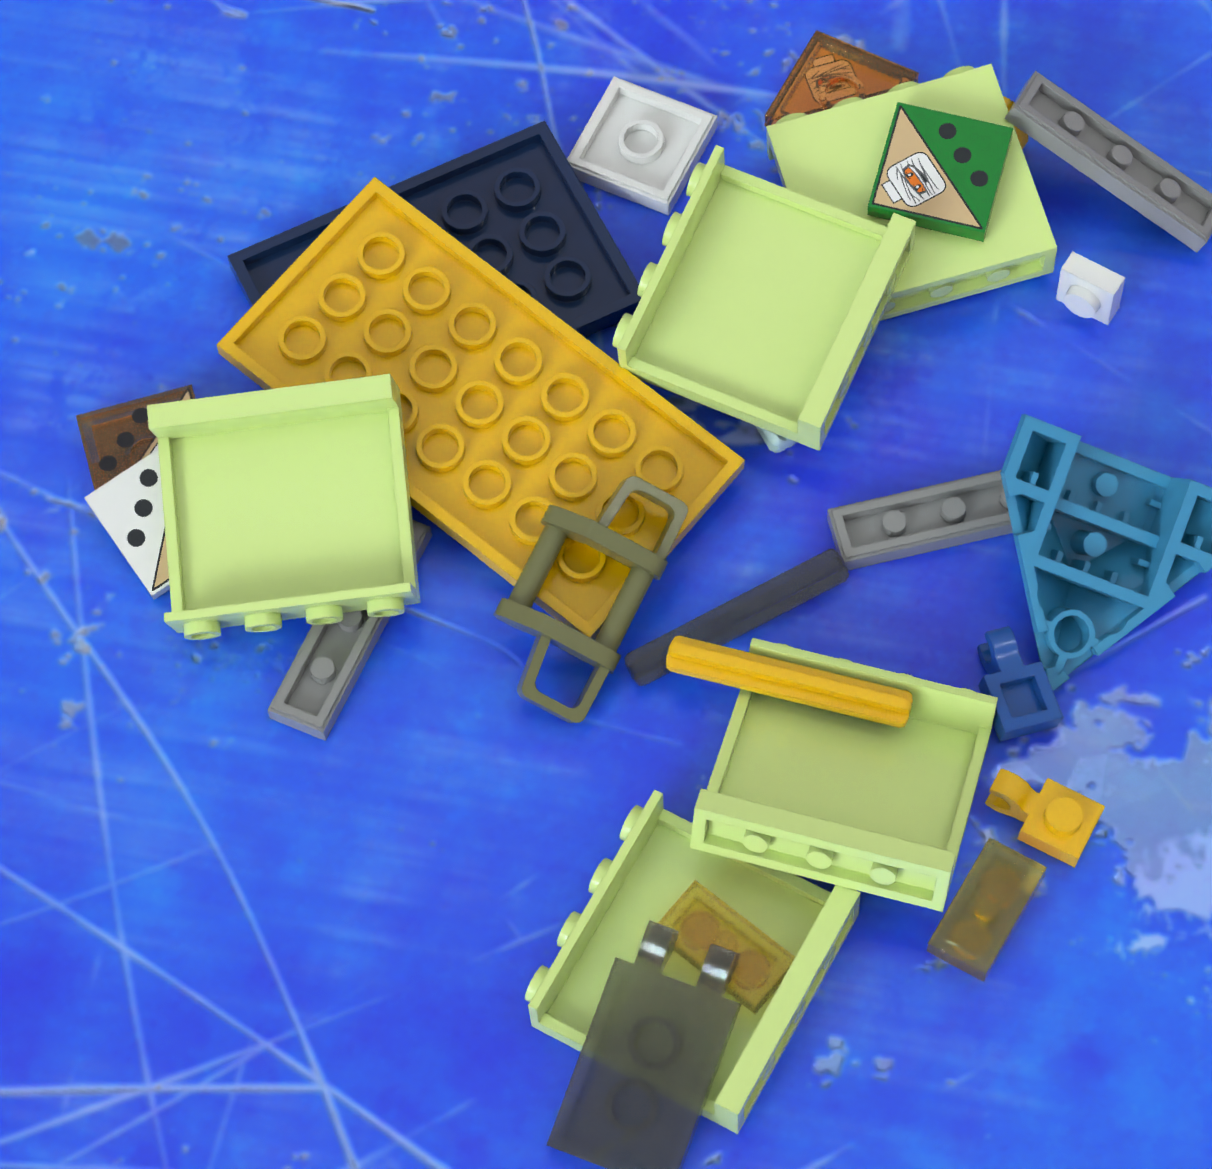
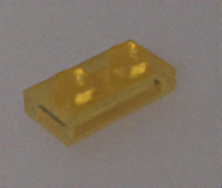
M989 837L929 940L927 952L985 982L1044 879L1047 867Z
M696 880L654 927V934L659 940L755 1015L777 990L795 958L790 952Z

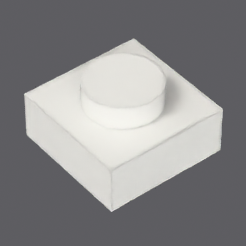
M1072 251L1060 271L1056 300L1064 303L1071 312L1080 317L1094 318L1109 325L1119 309L1125 277Z

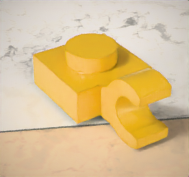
M1005 769L999 770L985 802L993 810L1024 822L1019 832L1018 840L1074 868L1105 808L1104 805L1049 778L1046 779L1040 793H1038L1020 776Z

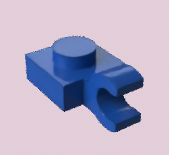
M1009 626L987 631L985 633L987 643L978 645L977 650L980 661L989 675L983 676L978 687L982 694L998 697L993 726L999 742L1057 727L1063 719V715L1042 662L1028 665L1023 664L1015 636Z

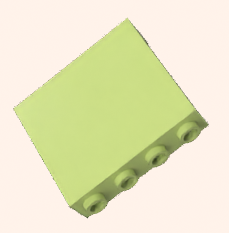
M992 64L977 68L972 66L958 67L946 73L942 78L920 84L913 81L904 82L894 86L884 94L866 99L860 97L846 98L837 102L830 109L809 115L805 113H792L779 119L776 124L766 126L767 154L769 160L774 159L784 188L886 227L890 220L867 214L868 203L897 102L1013 128L1011 144L984 242L916 226L914 248L880 321L1054 272L1057 245L1014 125L1004 119L1009 111Z
M715 145L707 164L698 162L691 174L686 190V195L690 199L683 213L674 212L667 223L662 238V245L666 248L659 263L650 262L643 272L637 295L641 299L634 314L625 313L616 328L612 345L618 351L619 367L628 370L642 381L820 451L912 253L916 221L893 213L887 227L729 167L725 165L724 148Z
M391 374L147 405L148 427L158 439L172 611L164 613V622L177 633H184L185 639L205 640L221 636V628L245 625V631L247 632L275 631L282 628V620L305 617L307 624H333L344 620L343 613L367 610V614L370 617H390L403 614L405 612L404 605L420 603L400 389Z
M752 638L749 653L909 691L913 697L910 716L905 727L897 728L740 689L707 789L701 788L694 808L690 848L943 912L987 751L998 697L978 693L966 688H957L916 678L905 673H896L855 663L843 658H834L809 652L786 644Z
M654 789L644 808L635 805L628 814L619 836L624 842L613 861L604 858L598 865L588 888V892L593 895L582 914L573 911L565 921L557 939V946L561 947V950L551 967L540 966L531 979L525 994V1000L530 1002L528 1009L531 1026L738 1134L859 915L861 892L835 885L832 892H829L795 874L692 849L690 844L693 823L665 810L663 793Z

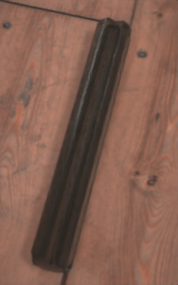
M828 549L627 653L624 660L631 678L638 686H646L671 673L666 668V657L669 645L675 636L680 635L722 646L840 585L849 578L846 563L836 550Z

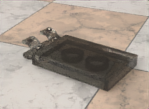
M650 920L634 964L615 957L547 1146L607 1169H682L742 1005L741 1003L724 998L741 954L711 943L696 987L662 974L672 955L680 931Z

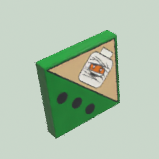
M897 102L868 203L867 215L890 220L893 213L916 221L917 227L984 242L1011 144L1013 128Z

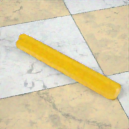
M680 635L675 636L671 641L666 657V668L670 672L897 728L905 727L913 703V697L909 691Z

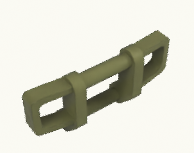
M631 476L618 485L595 521L555 505L548 506L541 520L545 527L509 598H501L493 614L500 621L536 637L517 686L518 695L522 699L567 723H579L585 719L608 673L613 674L621 658L617 650L653 579L660 580L668 564L666 557L688 513L686 503L639 477ZM630 493H637L661 506L668 513L667 523L653 552L608 528ZM566 538L587 544L631 568L595 640L551 616L531 608ZM549 644L594 666L586 685L572 708L546 696L536 688V678Z

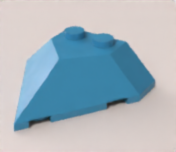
M1022 414L1000 474L1038 655L1054 691L1070 679L1068 675L1093 655H1101L1175 597L1174 593L1200 572L1206 573L1212 569V487L1191 479L1167 476L1081 442L1082 436L1027 414Z

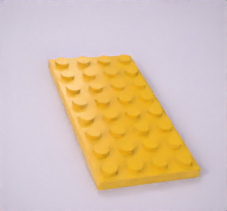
M376 177L361 190L217 343L219 355L264 390L391 374L400 389L411 506L513 586H515L545 527L541 520L549 505L558 506L595 521L618 485L631 476L639 477L683 501L688 507L687 516L668 553L669 555L744 469L745 459L631 372L619 367L618 362ZM630 493L608 528L653 552L667 523L668 513L661 506L637 493ZM566 538L534 603L556 620L595 640L631 568L587 544Z

